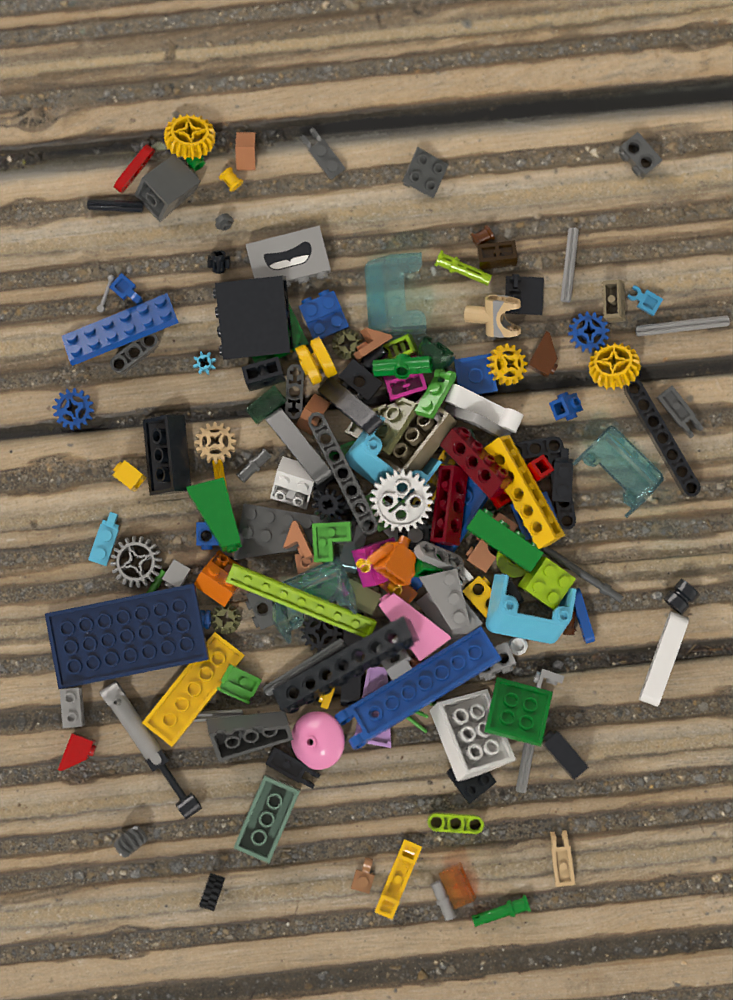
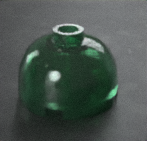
M424 336L418 346V357L430 356L433 370L447 369L456 358L453 355L454 353L439 341L433 343L431 342L433 338Z

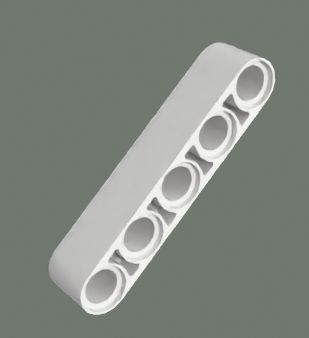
M672 611L669 613L639 696L640 701L654 706L659 705L688 626V617Z

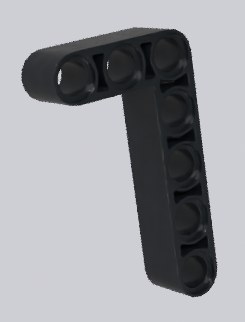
M554 436L514 443L521 450L523 460L538 458L544 454L551 465L555 458H560V449L564 448L562 440ZM549 442H557L559 445L558 450H551ZM532 444L539 446L540 452L538 454L530 451ZM553 472L549 474L551 489L553 483ZM573 498L565 508L554 501L556 517L562 530L573 528L576 524ZM564 516L570 517L572 521L568 527L562 524Z

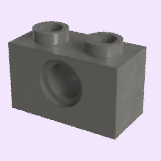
M252 592L246 594L247 599H245V603L248 609H252L255 616L252 619L256 628L260 627L263 630L283 621L274 601ZM261 603L268 605V611L265 614L258 612V605Z

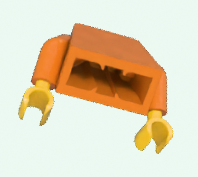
M400 536L398 542H387L368 556V560L359 559L356 562V566L361 568L362 572L367 573L370 570V565L373 564V569L391 581L387 589L396 595H400L402 593V586L410 585L411 579L415 575L416 555L408 549L411 540L406 536Z

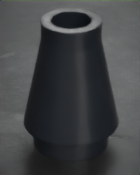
M381 345L363 356L360 362L371 373L373 371V360H382L389 352Z

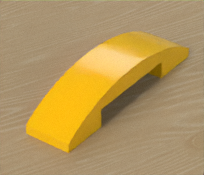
M404 839L377 903L375 913L393 919L410 874L422 849L421 846Z

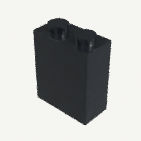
M549 730L544 734L542 745L573 780L577 779L589 768L558 731Z

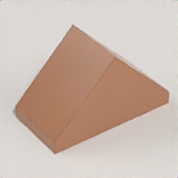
M236 133V170L256 171V133Z
M314 394L304 407L296 427L312 436L313 433L308 423L309 416L315 412L325 415L331 403ZM319 417L314 418L312 425L318 427L322 419Z

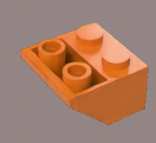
M218 550L200 572L194 584L196 588L225 607L239 589V587L226 582L233 563H238Z

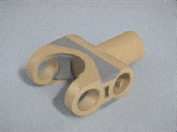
M489 295L485 297V306L466 305L464 320L468 323L486 324V335L490 337L518 336L521 334V327L509 322L505 312L520 308L521 301L509 296Z

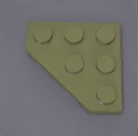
M401 397L392 404H384L372 409L377 415L385 418L384 423L374 433L382 442V452L388 455L391 454L416 414L414 410L418 405L417 403ZM351 421L345 431L348 436L355 439L363 432L353 421Z

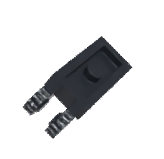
M274 747L265 763L298 783L301 782L312 789L315 786L313 782L302 778L305 771L315 778L321 776L320 773L308 768L307 765L276 747Z

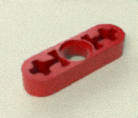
M146 144L117 179L113 187L120 193H123L152 158L155 150Z

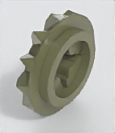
M343 329L337 332L332 340L335 354L343 359L355 358L353 354L358 351L356 347L362 344V338L358 332L352 329ZM345 336L348 341L354 342L350 345V351H348L346 346H339L344 343Z
M220 604L211 613V625L214 630L221 634H230L236 631L241 623L239 610L231 604H227L225 607ZM228 610V617L234 621L226 622L224 627H222L223 620L218 618V616H224Z

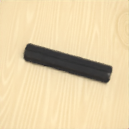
M88 199L87 208L89 210L143 212L144 207L141 201Z

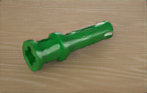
M523 895V898L514 901L508 900L505 905L471 915L476 928L477 926L507 916L516 917V914L525 911L531 912L526 895Z

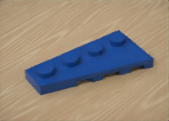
M469 476L467 479L460 543L468 531L466 530L467 526L489 498ZM435 543L436 546L453 553L458 547Z

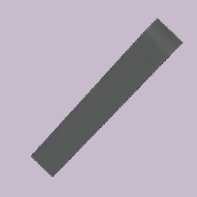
M319 412L312 413L308 418L309 427L361 531L366 535L374 534L378 528L377 520L324 415ZM316 417L323 420L322 425L319 427L312 425V420ZM329 435L331 441L328 444H323L320 441L321 436ZM330 453H339V460L331 461L329 459ZM340 469L348 471L349 474L346 478L341 479L338 477L337 474ZM348 487H356L357 493L354 496H349L346 493ZM359 503L366 506L365 512L361 514L355 511V506ZM366 521H372L375 527L373 530L367 531L364 529L363 524Z

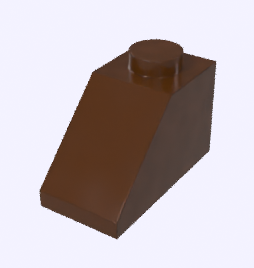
M545 332L527 366L545 377H548L549 374L553 375L558 367V364H556L558 358L549 332Z

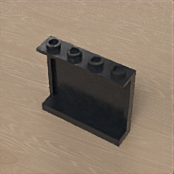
M286 276L215 283L213 296L214 299H217L215 315L216 318H219L217 334L218 337H221L219 352L220 356H223V360L294 353Z

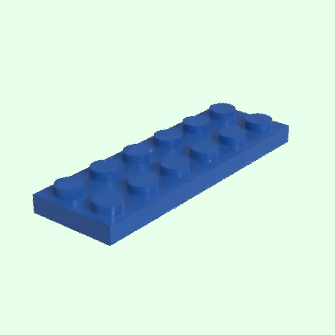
M166 293L69 332L61 337L69 361L74 366L179 322L170 298Z

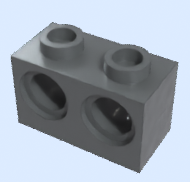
M639 132L622 144L618 150L622 160L628 161L632 166V171L643 179L663 161ZM635 146L638 152L631 153L628 147ZM641 160H647L650 163V167H643Z

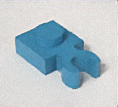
M633 286L632 289L637 292V296L628 294L627 298L630 301H638L637 308L654 316L663 299L649 290H646L643 294L638 286Z

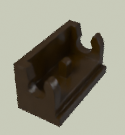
M515 240L477 245L479 270L517 266L518 256Z

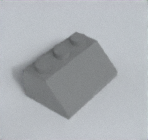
M426 593L416 601L430 621L451 637L447 641L449 645L474 631L482 624L466 601L465 605L470 626L453 630L446 623L429 593Z

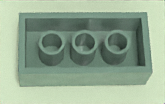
M265 774L233 848L270 863L301 789Z

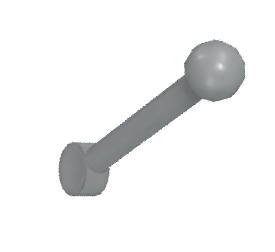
M114 275L108 276V284L101 304L97 306V311L100 313L105 311L104 304L110 290L109 286L115 280Z

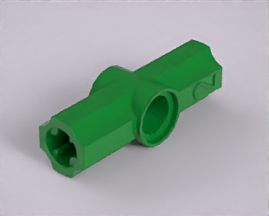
M399 354L395 359L373 360V374L376 377L395 376L399 379H406L410 374L432 373L433 371L432 358L430 356L410 357L407 354Z

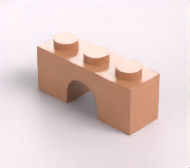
M500 512L497 516L494 515L492 517L498 522L501 519L509 524L510 527L508 529L513 532L518 527L516 523ZM477 537L476 539L479 542L476 547H470L466 553L468 557L466 561L483 573H486L496 559V556L490 553L488 544Z

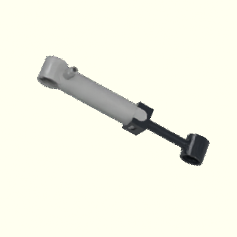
M114 681L100 691L101 696L107 705L111 707L132 738L152 772L159 768L180 799L176 806L182 816L187 820L200 811L202 806L195 795L191 792L186 796L165 763L170 761V758L164 749L160 747L150 730L142 724L143 720L119 683Z

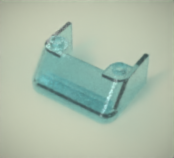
M609 426L572 463L575 466L583 459V462L588 466L596 467L599 464L625 490L623 501L627 506L631 507L624 515L626 518L642 505L664 480L662 473L613 426Z
M334 559L333 562L323 563L282 582L329 602L336 600L340 606H348L353 614L357 613L354 590L343 565L338 559ZM272 601L273 624L289 644L291 643V630L297 629L302 625L304 613Z

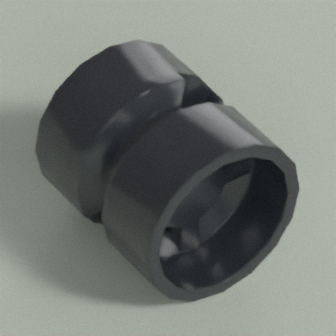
M681 578L674 586L675 591H670L663 599L671 608L683 615L689 608L688 603H693L700 594L693 586Z

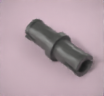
M263 448L252 460L249 459L247 461L248 464L236 474L237 477L245 483L255 472H259L260 467L272 456Z

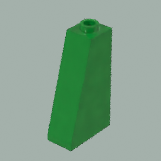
M224 477L186 487L191 501L222 551H227V553L238 551V548H241L242 545Z

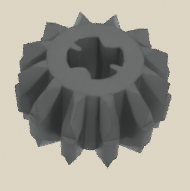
M133 826L115 841L114 847L123 858L129 857L145 844L148 837L139 826Z

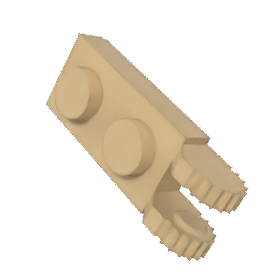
M563 830L561 834L564 846L559 847L556 844L555 832H550L555 887L575 885L571 847L568 843L566 830Z

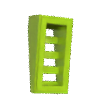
M406 334L383 345L389 352V359H395L399 354L410 356L419 352L411 334ZM405 341H407L410 347L409 350H407L406 345L404 343ZM398 344H400L403 353H400L397 346ZM390 347H393L396 356L393 357Z

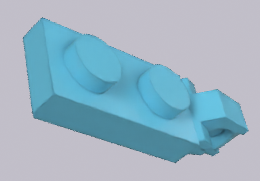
M110 512L107 521L103 520L100 524L88 559L89 561L104 566L108 565L119 533L120 525L116 524L118 514Z

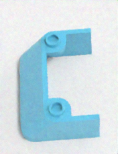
M378 415L383 421L385 420L383 416ZM363 431L345 455L349 467L373 485L375 482L381 484L379 477L381 476L386 479V472L391 476L394 475V469L377 456L382 449L381 440L374 433L369 436ZM431 458L422 471H412V476L414 477L415 474L419 473L418 480L425 478L424 486L442 462ZM399 483L396 488L399 491H404L407 489V484ZM412 488V489L408 492V494H407L406 496H408L410 493L414 492L415 489ZM398 497V502L404 500L405 497Z
M494 574L486 618V628L488 631L543 643H555L572 619L577 589L570 588L558 607L553 611L552 619L550 620L517 613L518 602L516 598L505 595L509 575Z

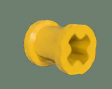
M232 167L227 168L218 177L228 185L230 192L237 190L244 182L235 175Z

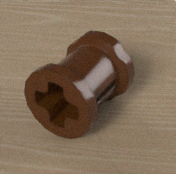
M485 225L484 229L476 234H470L476 247L490 240H495V236L488 225Z

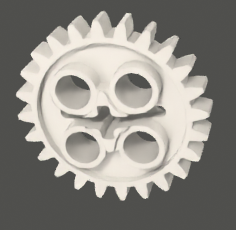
M394 469V475L392 476L386 472L387 478L384 479L380 476L381 484L375 482L374 485L377 490H371V493L375 495L370 497V501L375 502L371 505V509H377L373 513L374 516L380 515L378 522L380 523L384 520L385 528L390 524L391 531L395 527H398L399 532L402 531V527L409 531L410 525L416 529V522L423 524L422 517L428 518L426 511H432V508L428 506V504L433 503L432 499H428V497L432 496V492H426L430 488L429 484L423 486L425 478L418 480L419 473L413 477L412 470L405 474L404 469H401V473L398 474L396 469ZM399 483H406V490L399 491L396 488ZM412 488L415 489L414 492H412V493H410L408 496H406V495L408 494V492H409ZM391 496L393 498L392 503H383V497ZM398 497H405L404 504L400 502L392 512H388L390 508L398 503ZM412 497H419L421 501L418 505H412L410 499ZM398 510L406 512L403 518H398L395 514Z

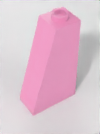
M388 592L379 599L381 601L379 607L391 623L402 616L411 620L419 641L415 642V645L410 649L419 661L451 639L446 632L396 594L390 595Z

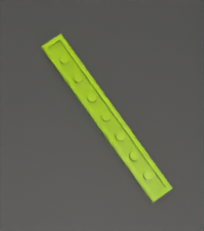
M233 563L226 579L227 583L363 638L372 634L377 624V621L235 563Z

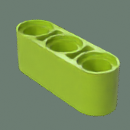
M435 812L430 814L427 819L429 828L437 832L478 834L484 828L483 820L477 815ZM433 817L441 818V825L438 827L432 826L431 819ZM453 818L461 820V825L458 828L450 826V821ZM477 819L480 821L478 829L470 828L471 820Z

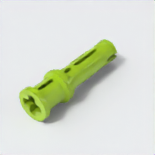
M443 250L440 251L434 266L437 267L439 265L448 269L450 273L457 272L488 286L492 274L459 261L458 257H451L445 254Z

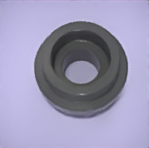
M222 214L215 219V226L218 230L225 231L231 228L234 220L229 214Z

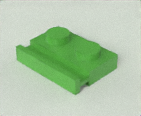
M230 664L217 690L250 704L249 700L251 696H254L262 679Z

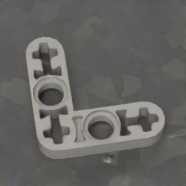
M446 404L444 408L454 419L475 425L496 438L505 435L511 436V432L480 414Z

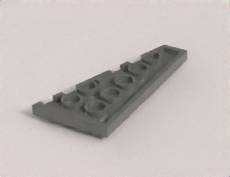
M243 504L238 532L242 547L235 551L234 560L298 551L297 547L299 544L288 549L283 548L291 524L295 520L300 522L312 548V523L352 521L331 518V521L328 522L327 517L320 520V516ZM352 522V541L334 542V545L353 542L356 522Z

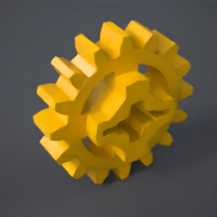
M508 343L490 351L492 356L487 357V359L491 362L486 367L491 368L488 374H494L493 381L499 379L500 385L505 383L506 386L518 383V380L524 378L521 373L527 372L524 366L528 362H523L526 355H520L521 349L515 350V345L509 347Z

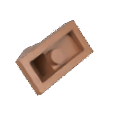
M364 328L360 332L365 342L356 347L358 351L353 355L358 360L393 337L391 334Z
M295 520L291 524L283 548L288 549L299 544L297 549L301 557L311 559L314 557L313 549L300 522Z

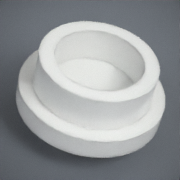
M517 637L511 638L508 644L514 655L524 654L528 647L526 639Z

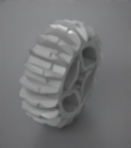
M132 536V542H130L129 538H125L126 545L119 542L118 544L121 549H113L115 552H118L117 556L111 555V558L116 559V562L110 563L111 566H117L116 569L112 570V573H120L116 579L119 580L124 577L122 581L124 585L129 580V587H133L134 582H136L137 588L141 587V581L147 586L148 582L146 579L148 578L151 582H154L155 580L151 575L159 576L155 569H162V566L157 565V562L163 561L160 557L156 558V555H159L161 551H153L157 545L149 546L151 543L150 539L143 543V536H140L139 542H137L136 536ZM133 546H142L149 553L140 556ZM128 549L130 558L121 565L122 556ZM134 556H136L137 559H142L139 562V568L136 567V565H130L132 564V562H134ZM152 559L151 568L145 574L144 563ZM134 568L140 577L132 578L124 570Z

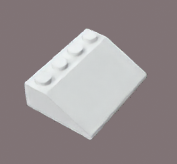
M488 689L438 702L429 710L457 782L478 776L516 760L507 738L484 732L491 703Z

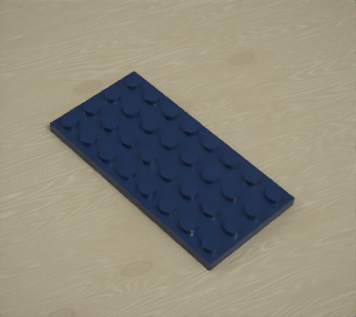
M195 584L45 613L58 689L210 660Z

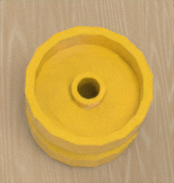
M320 337L310 341L313 353H310L304 344L295 348L299 357L298 361L313 386L322 382L320 369H322L327 378L337 374Z

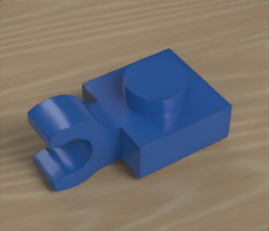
M122 273L109 286L123 300L129 297L137 305L143 301L133 291L137 286Z

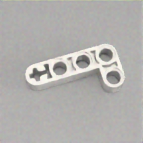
M457 384L452 385L445 399L446 403L480 414L511 433L517 432L524 416L518 411L504 408Z

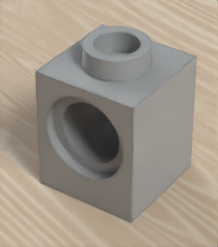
M174 559L162 578L166 581L164 585L169 588L182 586L192 569Z

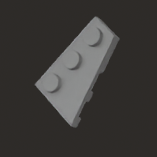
M457 569L419 577L451 630L470 626Z

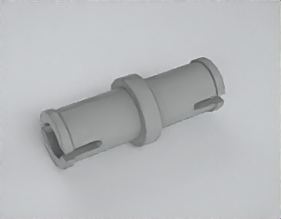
M438 880L430 885L437 899L436 904L440 906L445 921H449L457 915L451 905V897L447 895L442 883L443 881Z

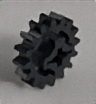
M309 615L307 616L309 621H303L306 627L300 630L305 632V635L301 636V639H307L305 646L311 644V650L313 651L316 647L318 652L337 641V635H342L341 632H338L339 627L333 625L334 630L329 629L326 626V622L319 620V624L314 628L310 627L311 623L317 619ZM323 622L324 630H327V634H323V637L320 641L319 634L316 633V629H320L321 623ZM309 634H313L317 638V644L310 639ZM328 636H334L329 643L324 645V639Z

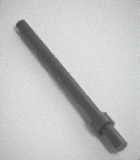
M531 538V539L526 540V541L531 544L533 540H532V538ZM547 546L540 550L598 588L599 592L603 595H608L619 603L624 596L613 590L611 585L601 582Z

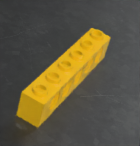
M511 436L498 437L484 447L486 452L492 455L496 462L513 479L505 489V492L510 496L515 510L521 516L524 526L528 529L538 549L547 547L565 536Z

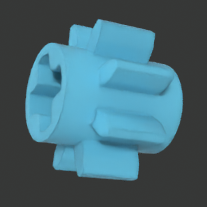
M200 351L201 356L198 358L194 357L197 364H194L193 367L200 368L199 374H202L204 371L209 375L210 369H216L213 366L216 358L210 359V352L204 355ZM207 359L209 365L202 367L200 362Z

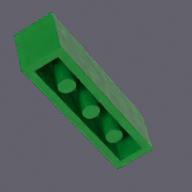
M484 508L483 511L479 509L466 530L530 573L544 554L540 551L541 549H538L533 541L530 544L524 540L526 536L516 530L514 533L508 529L510 525L500 519L498 522L492 518L494 514Z

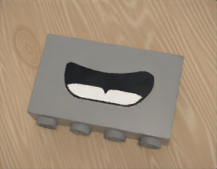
M320 226L245 244L254 279L283 275L286 276L287 287H289L293 282L298 281L299 284L310 281L309 278L317 277V279H321L331 273Z

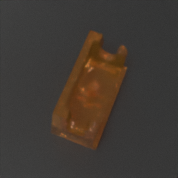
M461 862L439 873L454 909L474 902L477 898Z

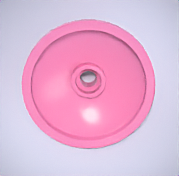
M322 711L309 712L300 717L295 723L292 730L293 740H291V745L299 761L307 765L308 768L321 770L333 766L340 759L344 751L345 737L341 725L332 715ZM310 739H313V745L310 743Z

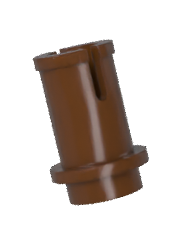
M576 612L572 613V619L563 631V635H575L577 631L575 629Z

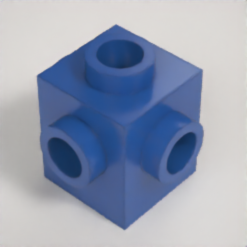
M562 393L557 396L558 399L549 403L556 421L566 418L567 421L578 417L576 413L583 411L577 393Z

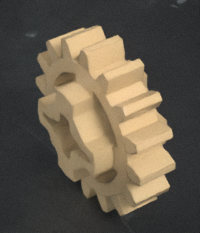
M214 422L212 427L207 423V429L200 428L202 434H196L198 439L194 441L195 446L198 447L196 452L201 453V459L207 457V463L214 460L215 464H217L219 459L224 463V457L231 458L230 452H235V447H233V445H237L236 440H234L235 434L230 433V427L224 429V423L217 426V423ZM226 438H228V446H227V447H226L225 444H224V442L226 441ZM204 439L207 441L205 448L203 447ZM213 441H214V442H218V441H219V444H218V445H217V444H212V442H213Z

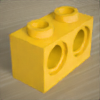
M125 460L123 463L120 461L113 469L115 472L113 476L133 492H136L147 478Z
M478 576L462 590V593L486 619L488 612L486 600L491 596L492 589L490 586L492 584L485 576L482 578ZM475 584H480L483 587L481 595L474 594L473 586Z

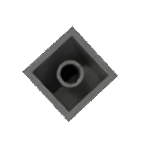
M174 154L142 177L135 196L161 222L197 190L201 181L197 174L187 167L185 161L177 158V155Z

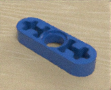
M576 588L574 609L584 642L588 644L594 642L595 637L581 590Z

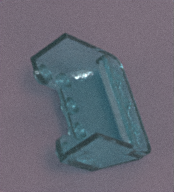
M421 252L391 254L366 263L365 284L369 329L391 335L426 333L427 327L424 313L419 310L406 311L404 273H414L420 270L422 266Z

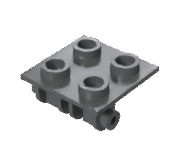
M417 147L402 180L404 182L403 185L409 188L411 186L434 199L449 164Z

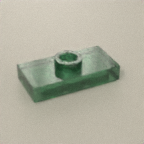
M274 385L245 410L256 424H260L287 400L277 386Z

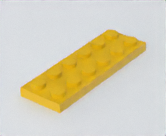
M216 632L206 642L210 660L188 664L142 722V724L171 747H174L218 691L217 687H220L221 680L228 666L231 664L237 667L245 657L243 653Z

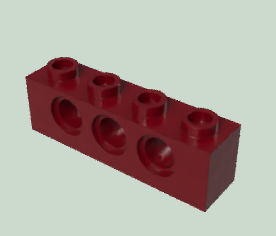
M463 426L452 428L440 446L490 499L501 496L513 480L508 472L496 462L492 455L486 452L480 442L470 435L471 433Z
M455 465L439 466L430 542L441 545L460 546L468 475L461 467Z

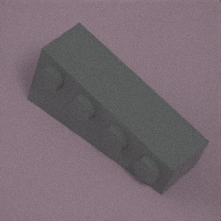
M283 711L206 719L208 733L219 762L293 740L286 712Z

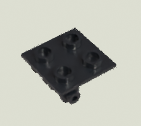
M519 274L506 276L505 296L519 299L521 307L506 311L505 314L542 315L544 277H524Z
M452 768L446 772L468 804L472 803L496 783V780L489 771L458 782Z

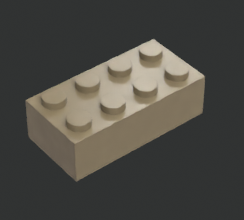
M439 407L433 419L415 414L391 454L388 455L380 451L377 456L393 469H396L398 473H401V469H404L405 474H408L409 470H421L458 422L441 407Z

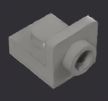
M541 669L540 672H536L533 682L536 683L535 687L540 688L543 678H547V683L557 686L558 682L563 683L565 676Z

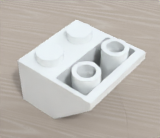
M282 456L270 498L307 509L315 482L298 461Z

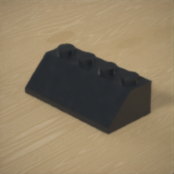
M167 414L143 420L149 495L187 492L186 487L191 486L185 415Z

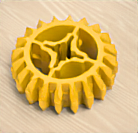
M186 113L184 117L179 114L178 119L173 118L165 127L164 141L167 149L171 151V154H176L177 158L183 156L184 159L190 157L192 160L194 157L200 159L202 155L207 156L208 151L212 150L215 144V132L208 119L203 120L202 116L196 117L195 113L193 116H188Z
M614 342L610 346L607 343L605 348L600 346L599 351H594V356H590L589 374L594 383H597L599 387L604 386L606 390L610 387L613 390L616 387L622 389L623 385L629 386L630 381L635 382L636 376H639L641 368L640 359L635 349H631L629 345L625 346L623 343L617 345Z

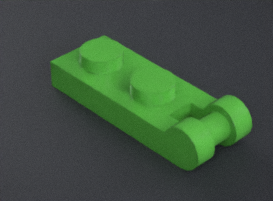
M436 368L431 383L414 410L417 415L431 419L434 418L456 379V372L450 370L446 372L442 368Z

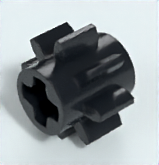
M215 250L211 255H208L207 267L212 268L213 273L222 274L226 272V268H230V256H226L225 251Z

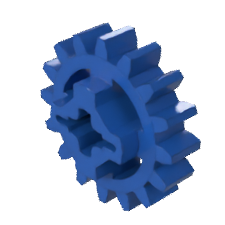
M586 311L584 317L579 313L578 320L576 318L572 319L574 325H569L568 328L572 331L568 332V336L573 337L569 342L576 343L575 349L581 347L582 353L585 349L592 353L593 348L599 351L598 345L605 346L603 340L609 339L605 333H608L610 329H605L608 323H602L603 316L597 318L596 312L589 316V312ZM584 321L583 327L576 329L578 324ZM592 321L597 323L599 327H596L594 324H592ZM587 326L589 328V331L593 332L590 335V338L587 333H584L587 329ZM601 335L599 341L593 344L594 337ZM578 338L583 339L585 341V344L582 343Z
M76 388L73 389L72 393L69 389H66L65 395L60 392V400L54 399L58 404L52 406L53 409L57 410L53 414L54 417H59L57 423L64 422L63 427L66 428L70 425L71 430H74L75 426L81 429L82 423L87 426L86 420H92L93 418L90 416V413L95 412L94 409L90 408V406L94 405V402H88L90 396H84L85 392L83 390L78 393ZM74 397H79L84 402L78 403L75 401ZM66 400V405L63 408H61L63 402ZM72 403L74 406L78 407L77 409H75V415L73 412L69 411L72 409ZM86 410L85 415L81 418L82 412ZM64 416H71L73 422L66 420Z

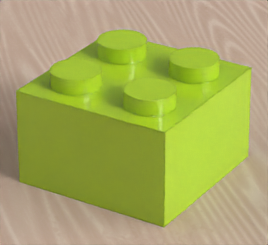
M542 556L533 570L524 575L518 587L546 607L555 610L576 578L547 557Z

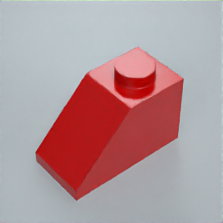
M71 733L58 770H66L89 759L90 756L93 757L97 748L94 745L96 740L77 733Z

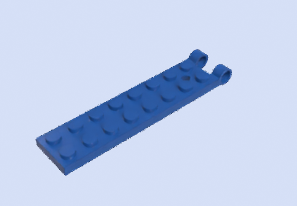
M480 626L395 680L388 682L361 700L338 712L334 717L341 726L355 717L362 732L350 738L349 743L353 750H357L371 739L502 659ZM374 711L379 712V716L376 718L372 716Z

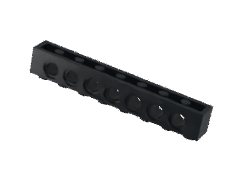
M402 616L273 689L272 691L280 710L288 714L295 713L299 710V707L315 702V698L331 693L333 688L347 684L348 680L353 677L363 675L365 670L379 666L381 661L395 657L403 649L413 647L414 643L419 641V638L411 620ZM398 635V640L393 643V638ZM381 644V650L377 652V647ZM365 653L364 660L360 662L361 655ZM348 663V668L344 671V666ZM332 672V677L328 680V674ZM316 682L315 687L311 689L312 683ZM299 691V696L295 698L296 692Z

